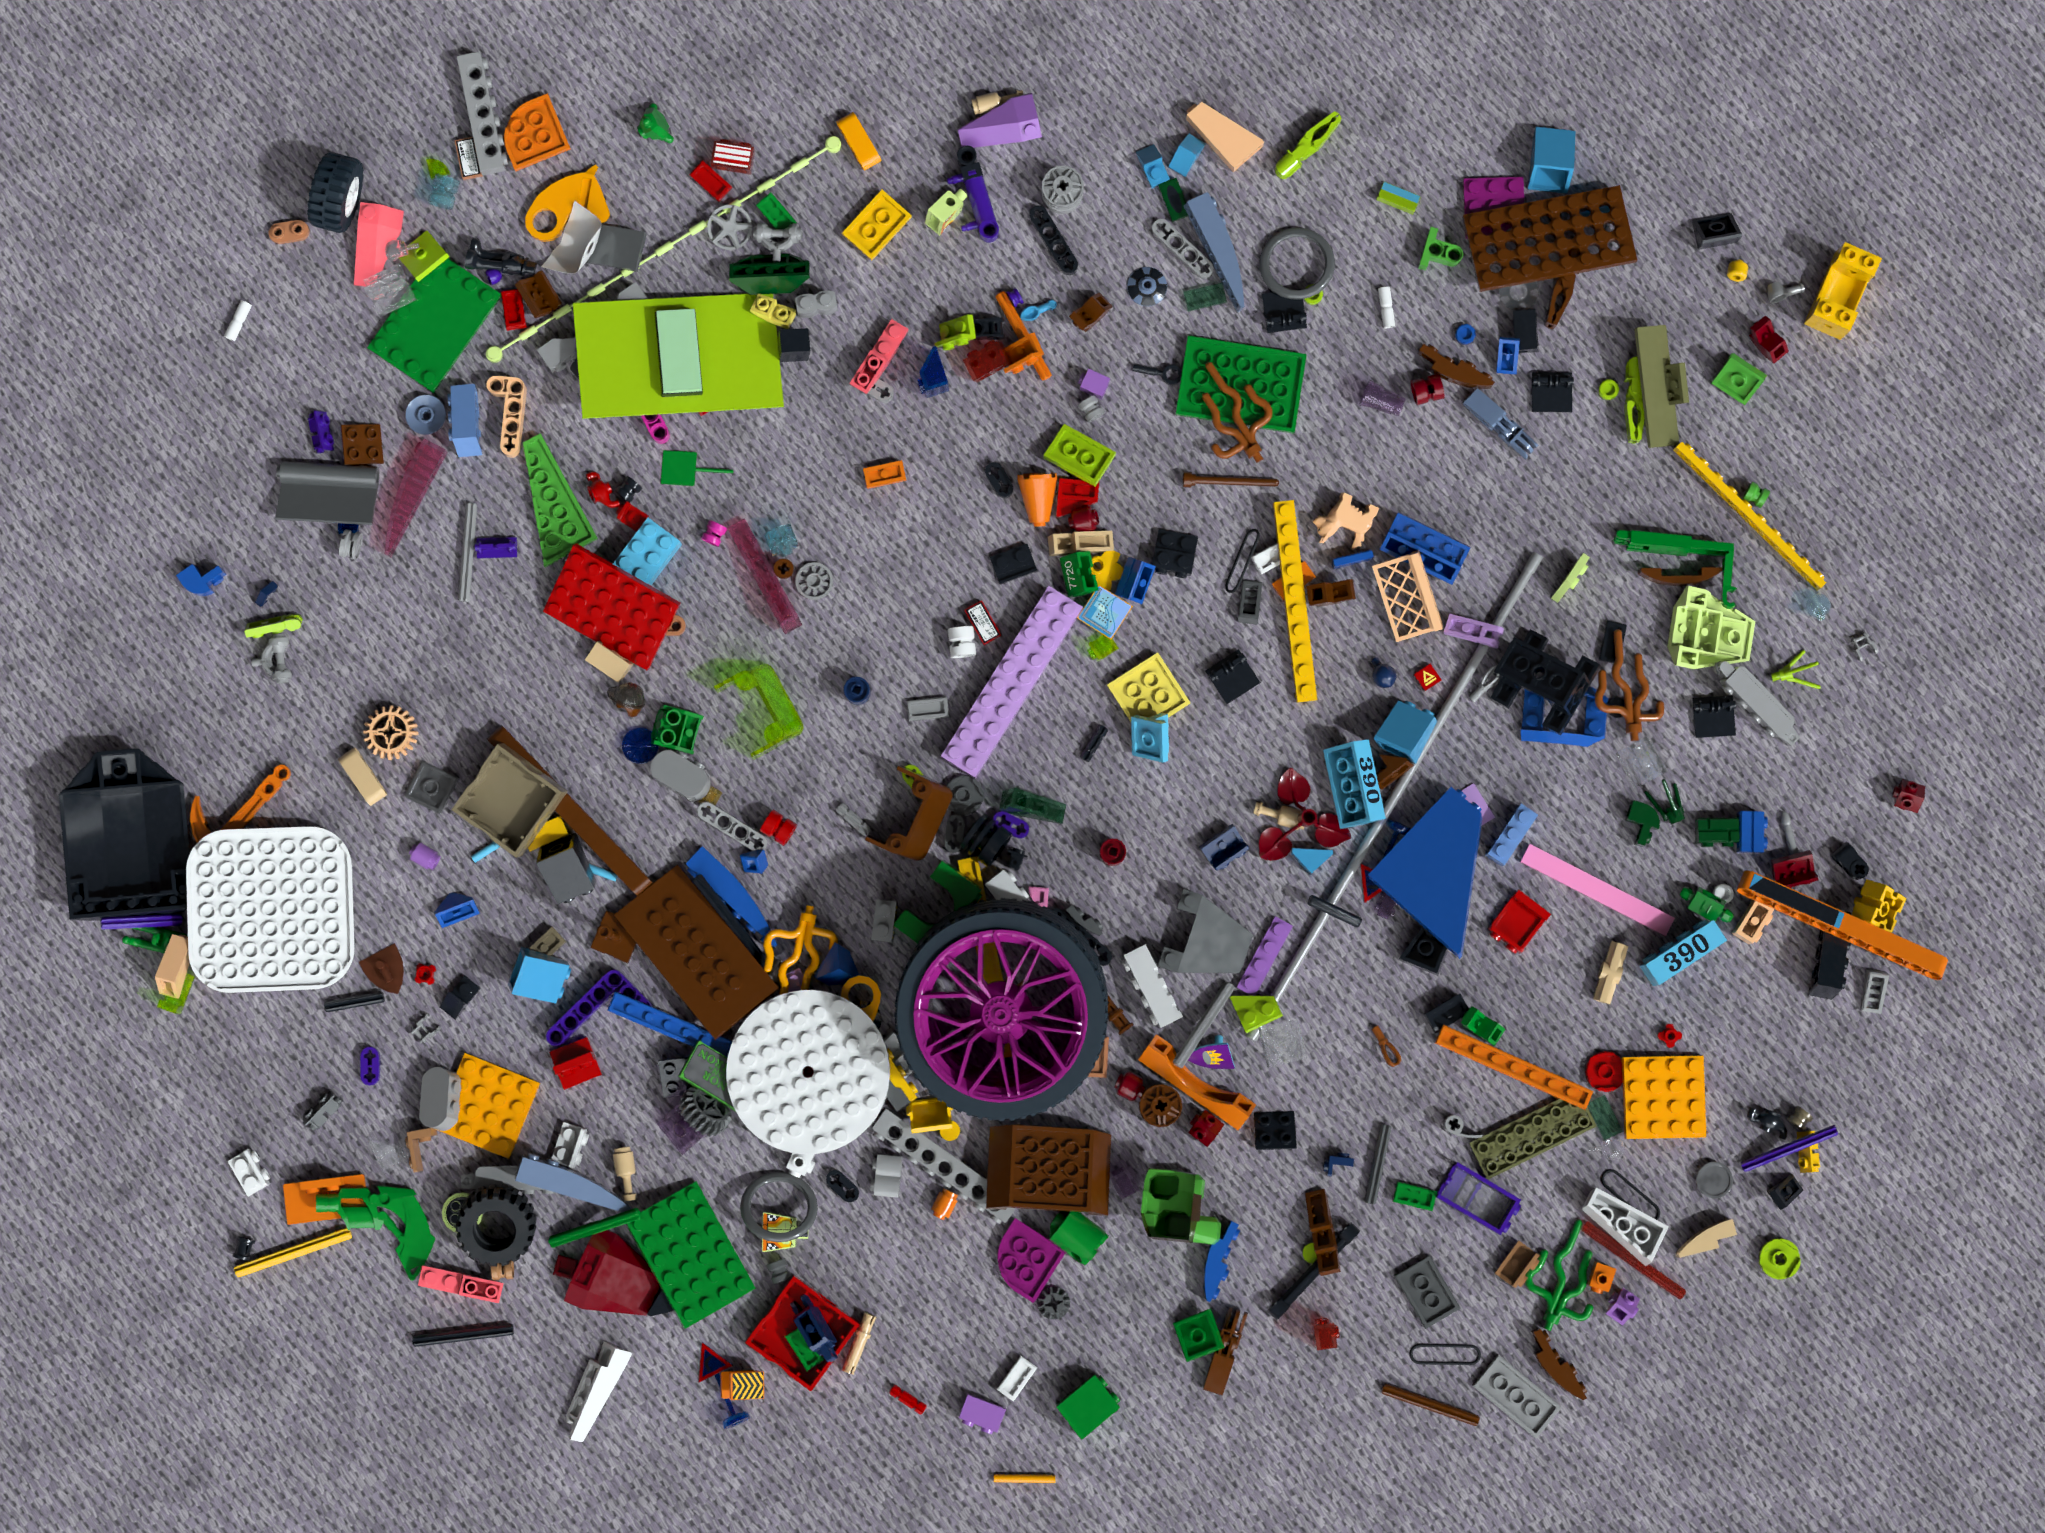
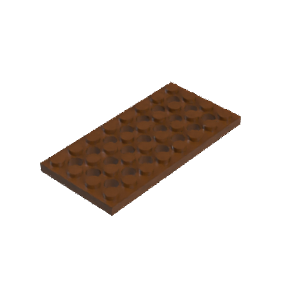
M1620 185L1464 214L1462 217L1479 292L1636 263L1638 260ZM1607 205L1610 211L1602 213L1599 210V206ZM1586 208L1589 210L1590 215L1583 217L1580 215L1579 210ZM1567 212L1570 215V219L1562 220L1559 214ZM1548 216L1551 222L1543 224L1540 221V217ZM1527 219L1531 222V226L1524 228L1520 222ZM1508 223L1512 229L1505 232L1501 229V225ZM1610 223L1613 225L1614 230L1607 232L1604 230L1603 225ZM1483 227H1489L1492 230V233L1490 235H1484L1481 232V229ZM1591 227L1594 230V234L1586 235L1583 229ZM1572 231L1575 237L1567 239L1564 236V232ZM1551 234L1555 237V241L1548 243L1545 241L1544 236ZM1532 238L1536 244L1532 247L1527 246L1525 239ZM1507 242H1513L1516 245V248L1514 250H1508L1505 247V244ZM1615 242L1618 245V249L1610 250L1607 244ZM1492 245L1496 248V252L1489 254L1485 248ZM1596 246L1599 252L1591 254L1588 251V247ZM1576 249L1579 252V256L1572 258L1569 256L1568 251ZM1556 253L1560 259L1554 262L1549 259L1548 255ZM1537 257L1540 263L1532 265L1529 262V258ZM1516 260L1520 263V267L1513 269L1509 263ZM1497 264L1501 270L1494 273L1490 270V266Z

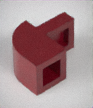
M1766 315L1756 321L1750 328L1752 333L1749 337L1752 343L1773 364L1789 352L1785 339L1774 331L1771 319Z

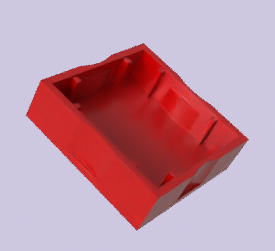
M794 1275L745 1343L767 1360L779 1365L790 1377L809 1391H812L832 1362H827L824 1358L822 1362L808 1371L805 1369L785 1337L798 1328L793 1320L795 1313L790 1303L796 1301L804 1310L805 1306L800 1296L803 1294L808 1295L813 1305L821 1311L837 1340L833 1347L837 1356L861 1323L798 1276Z

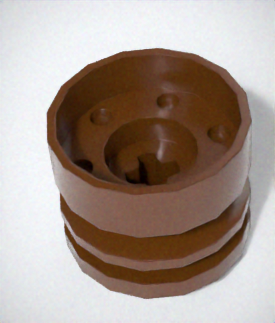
M1164 1084L1153 1085L1146 1089L1139 1101V1112L1142 1118L1150 1125L1156 1127H1167L1175 1123L1180 1117L1183 1108L1182 1099L1178 1092L1171 1086ZM1158 1100H1161L1162 1103H1166L1163 1112H1161L1160 1109L1155 1108V1105L1158 1104Z

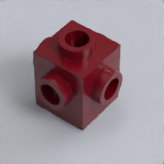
M1902 779L1899 786L1896 785L1892 792L1894 806L1918 813L1925 799V786L1914 781Z
M1204 1110L1200 1116L1196 1114L1190 1122L1192 1127L1188 1133L1208 1147L1225 1124L1207 1110Z

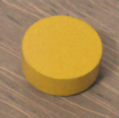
M952 1121V1128L940 1130L941 1137L947 1141L955 1140L960 1134V1127L955 1121Z

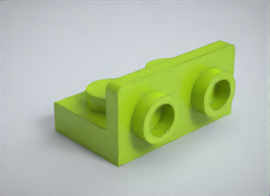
M967 314L939 324L941 341L934 343V345L947 351L954 349L955 345L969 344L968 341L976 339L973 315Z

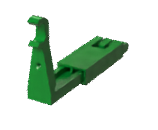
M1634 530L1617 531L1613 542L1615 544L1627 545L1626 551L1687 556L1689 553L1725 557V559H1722L1721 604L1726 609H1732L1736 606L1734 602H1727V592L1733 593L1737 589L1731 586L1734 543L1693 540L1692 536Z

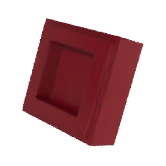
M559 1254L553 1275L571 1280L576 1271L578 1260Z

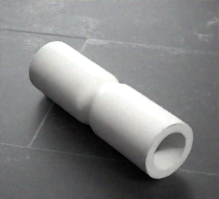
M1390 287L1378 288L1382 308L1383 328L1395 327Z
M243 300L240 301L224 337L232 341L236 340L242 323L252 307L251 304Z

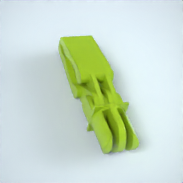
M1332 112L1308 130L1292 153L1287 150V153L1276 163L1275 173L1277 177L1287 179L1301 168V161L1306 160L1324 145L1341 122L1342 118L1339 113ZM1329 126L1326 133L1320 139L1312 141V137L1318 131Z
M1638 356L1631 358L1627 362L1624 382H1629L1624 404L1628 443L1632 444L1639 443L1642 439L1645 419ZM1634 405L1638 412V422L1636 428L1632 419V409Z

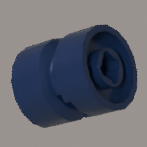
M852 677L844 685L845 697L851 704L862 705L869 700L871 695L870 686L862 677Z

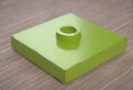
M425 231L396 255L418 282L449 258V255L428 231Z

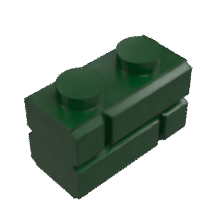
M1738 818L1695 819V843L1701 844V847H1714V843H1721V847H1734V843L1739 842Z

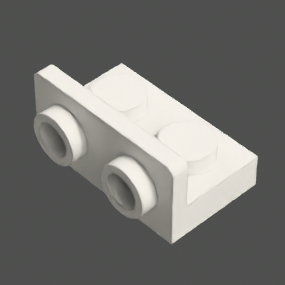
M563 1122L551 1159L572 1169L576 1165L579 1166L583 1156L580 1153L582 1145L586 1146L589 1134H586L587 1129Z
M251 1149L244 1150L243 1153L228 1161L248 1197L270 1184L268 1181L270 1179L269 1173L265 1168L262 1169L258 1163L260 1158Z

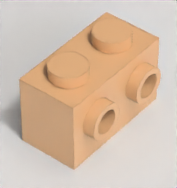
M1752 900L1731 934L1747 944L1757 943L1763 934L1761 930L1764 925L1767 926L1772 920L1774 909Z

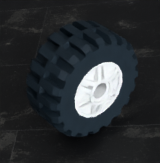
M334 152L326 153L322 157L311 183L312 186L307 205L308 221L312 226L336 233L345 232L350 227L361 197L364 178L363 164L358 159Z

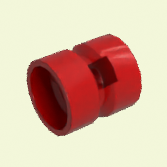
M773 809L764 821L760 832L768 837L774 836L776 842L785 846L798 824L790 819L784 820L783 815Z

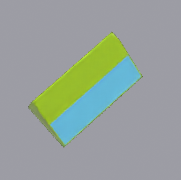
M1383 182L1376 200L1413 215L1421 196Z

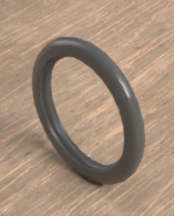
M1289 228L1276 233L1267 241L1260 255L1259 268L1265 284L1273 292L1288 299H1305L1318 294L1328 285L1335 270V258L1329 243L1320 234L1306 228ZM1292 237H1303L1313 241L1320 247L1325 259V269L1319 281L1313 286L1302 290H1291L1280 285L1273 278L1269 267V259L1274 248L1281 241Z
M773 1172L762 1175L749 1184L742 1195L740 1211L745 1225L756 1236L771 1242H788L799 1238L812 1227L817 1216L818 1205L814 1191L801 1178L789 1173ZM780 1181L792 1184L801 1190L807 1200L808 1209L804 1221L791 1231L783 1233L770 1232L760 1227L753 1219L750 1208L751 1199L760 1187L771 1182Z

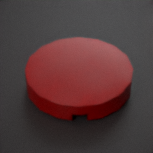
M1606 1051L1593 1055L1587 1062L1585 1069L1586 1079L1591 1087L1602 1092H1610L1619 1088L1623 1083L1622 1059L1613 1052Z

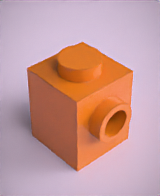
M1594 1261L1587 1285L1592 1286L1591 1291L1602 1294L1603 1291L1609 1292L1616 1269Z

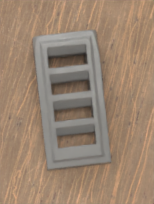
M1866 969L1861 1011L1882 1013L1889 979L1887 972ZM1879 977L1881 981H1875L1872 978ZM1871 985L1880 986V990L1872 989ZM1869 993L1878 994L1879 998L1869 997ZM1868 1001L1877 1002L1878 1005L1872 1006L1867 1005Z

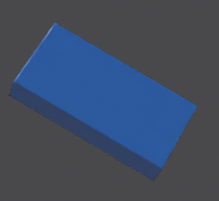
M1368 550L1335 558L1332 561L1333 569L1370 561L1374 558L1373 551Z

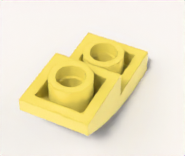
M761 294L757 295L750 309V312L785 329L790 328L796 316V309L778 304L776 299Z

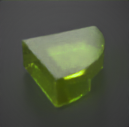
M426 159L431 180L451 175L443 162L437 159Z

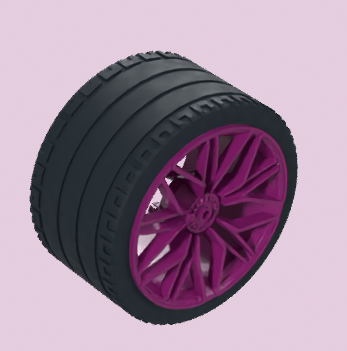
M1015 898L980 900L978 903L974 904L973 902L962 906L957 911H952L940 919L938 923H935L925 933L912 952L901 976L896 993L894 1012L895 1029H897L896 1036L900 1050L904 1053L903 1058L906 1060L910 1071L913 1070L914 1077L918 1079L923 1088L926 1087L931 1095L936 1097L938 1101L945 1102L949 1108L951 1107L960 1113L963 1111L968 1116L978 1117L979 1119L984 1117L988 1118V1120L1004 1121L1005 1119H1010L1011 1121L1027 1118L1028 1115L1035 1116L1038 1113L1047 1111L1049 1107L1053 1108L1066 1100V1096L1072 1095L1082 1085V1081L1087 1079L1094 1068L1095 1062L1098 1060L1103 1048L1107 1030L1108 994L1106 980L1100 961L1093 947H1090L1089 941L1080 930L1075 929V925L1066 920L1065 917L1057 915V912L1045 906L1040 907L1038 903H1032L1027 900L1017 901ZM995 942L1007 977L1005 981H994L988 984L983 979V944ZM1001 942H1011L1027 947L1013 973ZM975 946H978L977 978L954 959L959 954ZM1030 949L1037 951L1024 979L1018 985L1014 984L1016 974ZM1040 953L1048 958L1060 971L1028 980ZM952 962L980 990L976 991L968 988L947 965ZM943 969L964 990L933 992L935 982ZM1061 977L1065 978L1069 987L1041 1007L1032 1006L1031 1000L1025 992L1026 988ZM1071 992L1074 1004L1073 1019L1045 1013ZM965 997L972 1000L970 1016L965 1019L959 1020L933 1011V998ZM1032 1016L1072 1024L1070 1029L1045 1026L1035 1021ZM935 1018L958 1027L942 1036ZM973 1025L974 1029L965 1038L951 1045L946 1043L945 1039ZM1028 1029L1039 1035L1051 1053L1049 1057L1040 1063L1019 1048L1017 1039L1021 1038ZM1043 1030L1068 1034L1061 1045L1055 1050ZM979 1036L989 1042L996 1043L995 1053L984 1069L968 1062L972 1045ZM967 1042L963 1058H961L952 1049ZM1007 1043H1009L1012 1052L1013 1072L1006 1071L1004 1047ZM1017 1056L1032 1067L1018 1070ZM1000 1058L1002 1072L990 1071Z

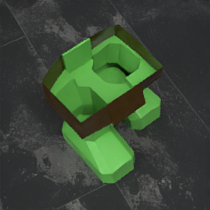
M1147 1169L1143 1187L1141 1216L1148 1237L1156 1240L1212 1245L1220 1240L1221 1222L1216 1217L1200 1216L1201 1199L1204 1198L1205 1180L1201 1175L1181 1171Z

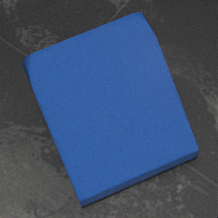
M764 849L740 855L744 872L762 874L768 866Z

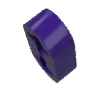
M1003 811L994 815L993 820L996 821L994 826L997 829L1001 827L998 825L997 817L1001 818L1002 815H1005V820L1011 824L1010 826L1002 824V826L1010 831L1013 837L1022 839L1028 835L1029 826L1025 821ZM1023 824L1026 832L1017 835V830L1012 828V825L1020 826Z
M366 1047L360 1055L361 1081L369 1086L377 1084L380 1080V1052L375 1047ZM369 1050H372V1053L376 1055L375 1058H372V1065H369V1059L365 1058V1054H369ZM369 1067H372V1074L376 1075L372 1082L365 1078V1074H369Z

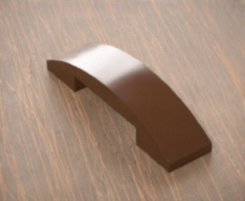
M1722 567L1700 568L1698 576H1662L1661 568H1641L1638 570V575L1657 584L1688 586L1702 583L1722 572Z

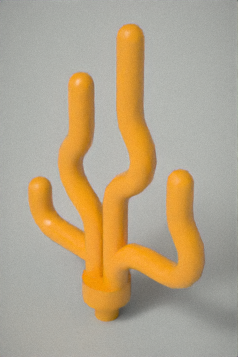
M806 905L805 913H801L798 927L795 930L774 929L765 935L763 947L766 953L764 965L766 972H770L773 966L774 951L771 945L772 939L775 937L796 938L793 954L781 963L778 970V978L781 984L779 995L788 993L789 982L786 971L800 958L803 942L811 956V964L804 972L801 990H809L811 976L819 965V955L812 944L813 935L829 938V950L835 942L838 944L837 936L833 931L815 927L817 915H813V906Z

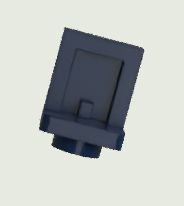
M1338 1152L1337 1156H1328V1160L1324 1159L1323 1172H1327L1326 1176L1332 1177L1333 1164L1353 1167L1354 1158H1349L1350 1154Z

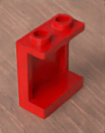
M1516 890L1488 927V930L1491 931L1489 935L1498 942L1500 940L1504 941L1507 944L1505 947L1512 953L1516 954L1518 952L1520 954L1542 924L1547 921L1551 913L1522 891Z

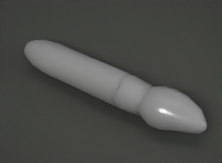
M1783 811L1781 822L1784 826L1790 855L1796 854L1798 851L1790 825L1791 819Z

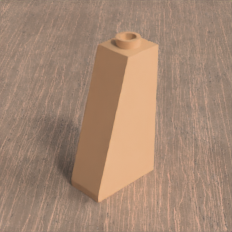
M1203 102L1199 105L1194 104L1187 110L1186 120L1232 172L1236 171L1264 145V141Z

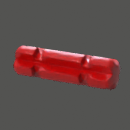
M892 1386L889 1391L891 1396L899 1398L900 1402L911 1409L914 1408V1411L918 1414H923L927 1407L926 1404L921 1401L918 1402L917 1398L905 1390L902 1391V1388L899 1386Z

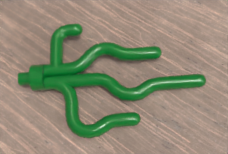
M1580 1219L1575 1220L1565 1246L1554 1257L1553 1266L1558 1281L1553 1294L1535 1285L1532 1280L1533 1276L1545 1264L1548 1256L1546 1249L1540 1251V1256L1538 1257L1540 1262L1533 1271L1529 1269L1525 1275L1528 1277L1525 1281L1528 1290L1542 1296L1547 1301V1309L1543 1316V1320L1546 1322L1543 1328L1548 1331L1552 1330L1554 1324L1558 1325L1562 1315L1575 1321H1585L1590 1317L1594 1308L1590 1303L1585 1306L1582 1313L1565 1308L1569 1299L1578 1296L1586 1288V1270L1593 1255L1591 1250L1585 1251L1579 1265V1283L1577 1287L1562 1294L1566 1276L1561 1263L1562 1259L1574 1247L1583 1224Z

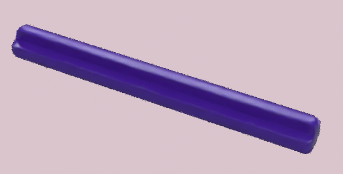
M1832 1125L1742 1161V1169L1744 1172H1747L1837 1136L1838 1130L1835 1125Z

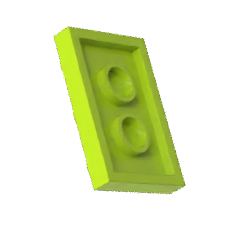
M1064 424L1043 455V458L1096 487L1116 456V452Z

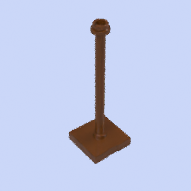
M606 910L590 948L629 963L637 944L614 917V913Z

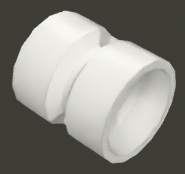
M973 626L948 629L949 641L952 642L950 645L951 658L976 655L975 643L972 642L974 639Z

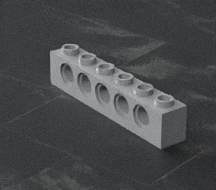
M480 51L457 56L480 172L484 176L506 171L505 165L508 164L506 152L502 153L501 146L504 145L502 133H498L497 127L501 126L499 116L494 114L493 107H497L495 96L490 94L489 88H493L491 77L487 76L485 70L489 69L487 58L483 57ZM473 72H480L478 78H471ZM477 91H484V95L481 98L475 97ZM481 110H488V114L485 117L479 116ZM485 129H492V133L489 136H483ZM489 148H496L495 154L487 155L486 153Z

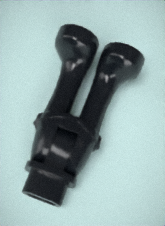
M473 237L465 258L466 269L498 270L502 274L509 275L520 274V276H525V273L534 275L537 267V262L529 261L528 257L524 258V256L514 252L486 251L482 249L480 240Z

